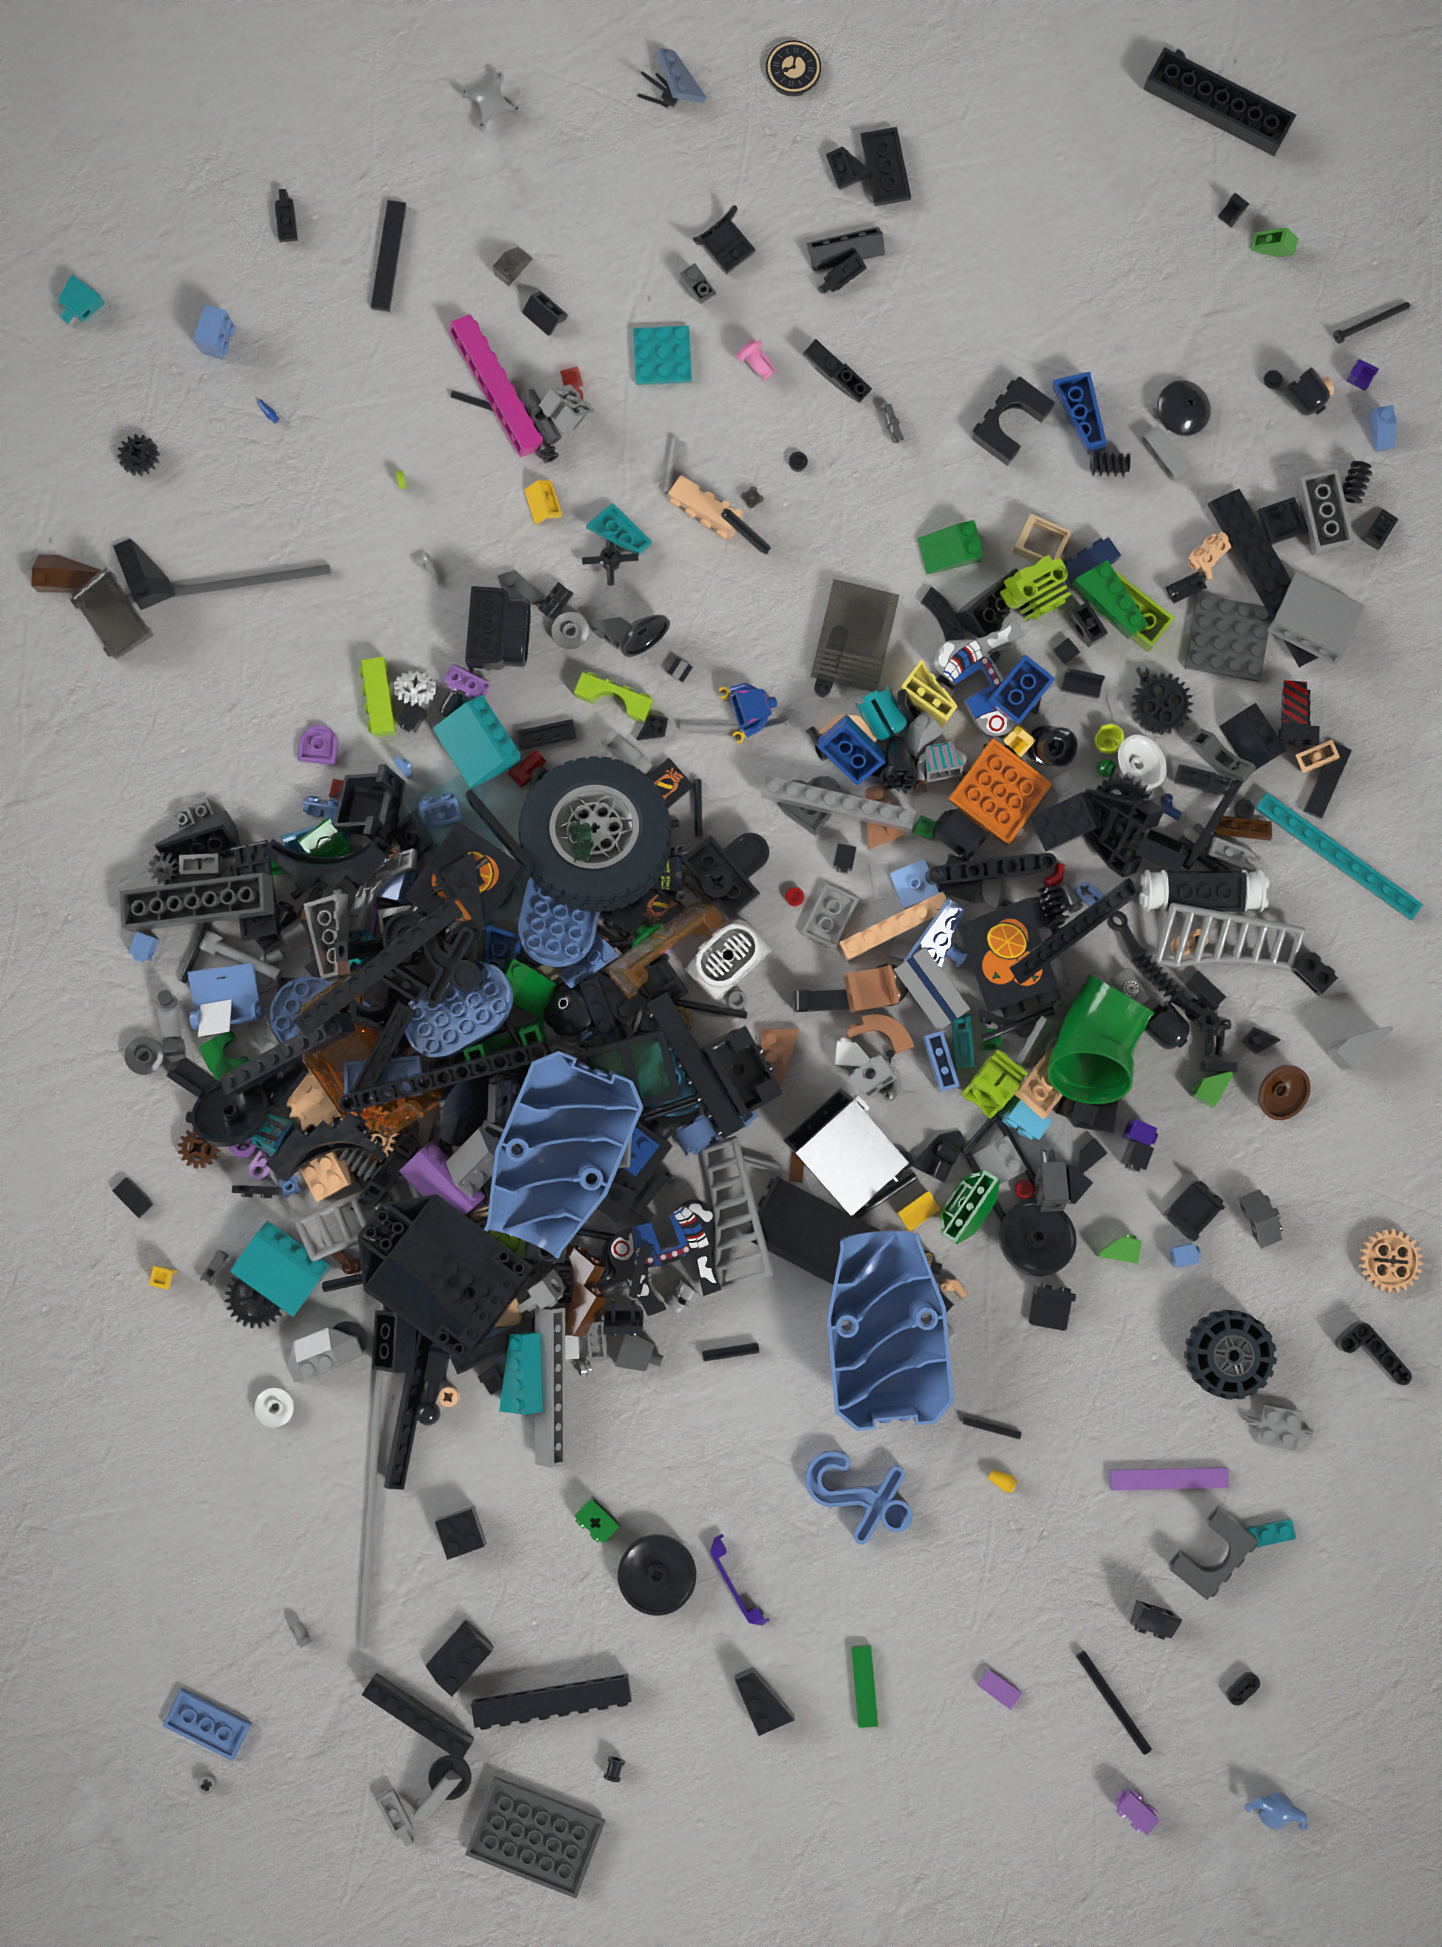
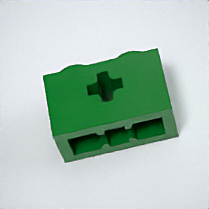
M593 1497L574 1516L576 1518L575 1522L582 1529L586 1527L591 1532L589 1534L591 1538L597 1543L600 1541L604 1544L620 1526V1523ZM592 1518H594V1519L599 1518V1519H600V1521H599V1524H600V1525H598V1524L593 1525V1524H592V1522H593V1519H592Z

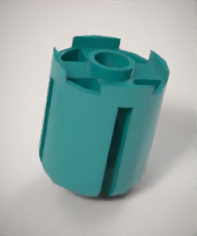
M888 685L886 686L887 690L882 692L876 690L863 697L864 702L860 705L855 703L876 740H886L892 737V734L875 702L878 703L894 733L901 732L907 724L906 718L898 708V703Z

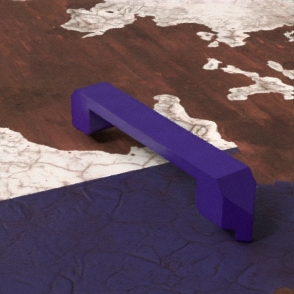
M720 1534L713 1539L710 1554L748 1623L762 1626L770 1621L769 1617L764 1619L757 1606L747 1610L719 1559L727 1552L721 1540L724 1535Z

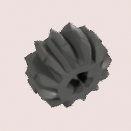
M161 852L160 856L154 855L153 860L149 861L151 868L148 869V872L154 873L151 879L157 877V883L160 884L164 881L165 885H168L170 881L175 882L177 880L176 877L180 876L179 864H176L179 859L175 858L173 860L172 853H169L167 857L164 852ZM163 865L167 866L166 872L162 870L164 868L162 867Z

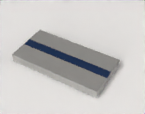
M923 947L894 968V971L938 1031H941L970 1010L926 947Z

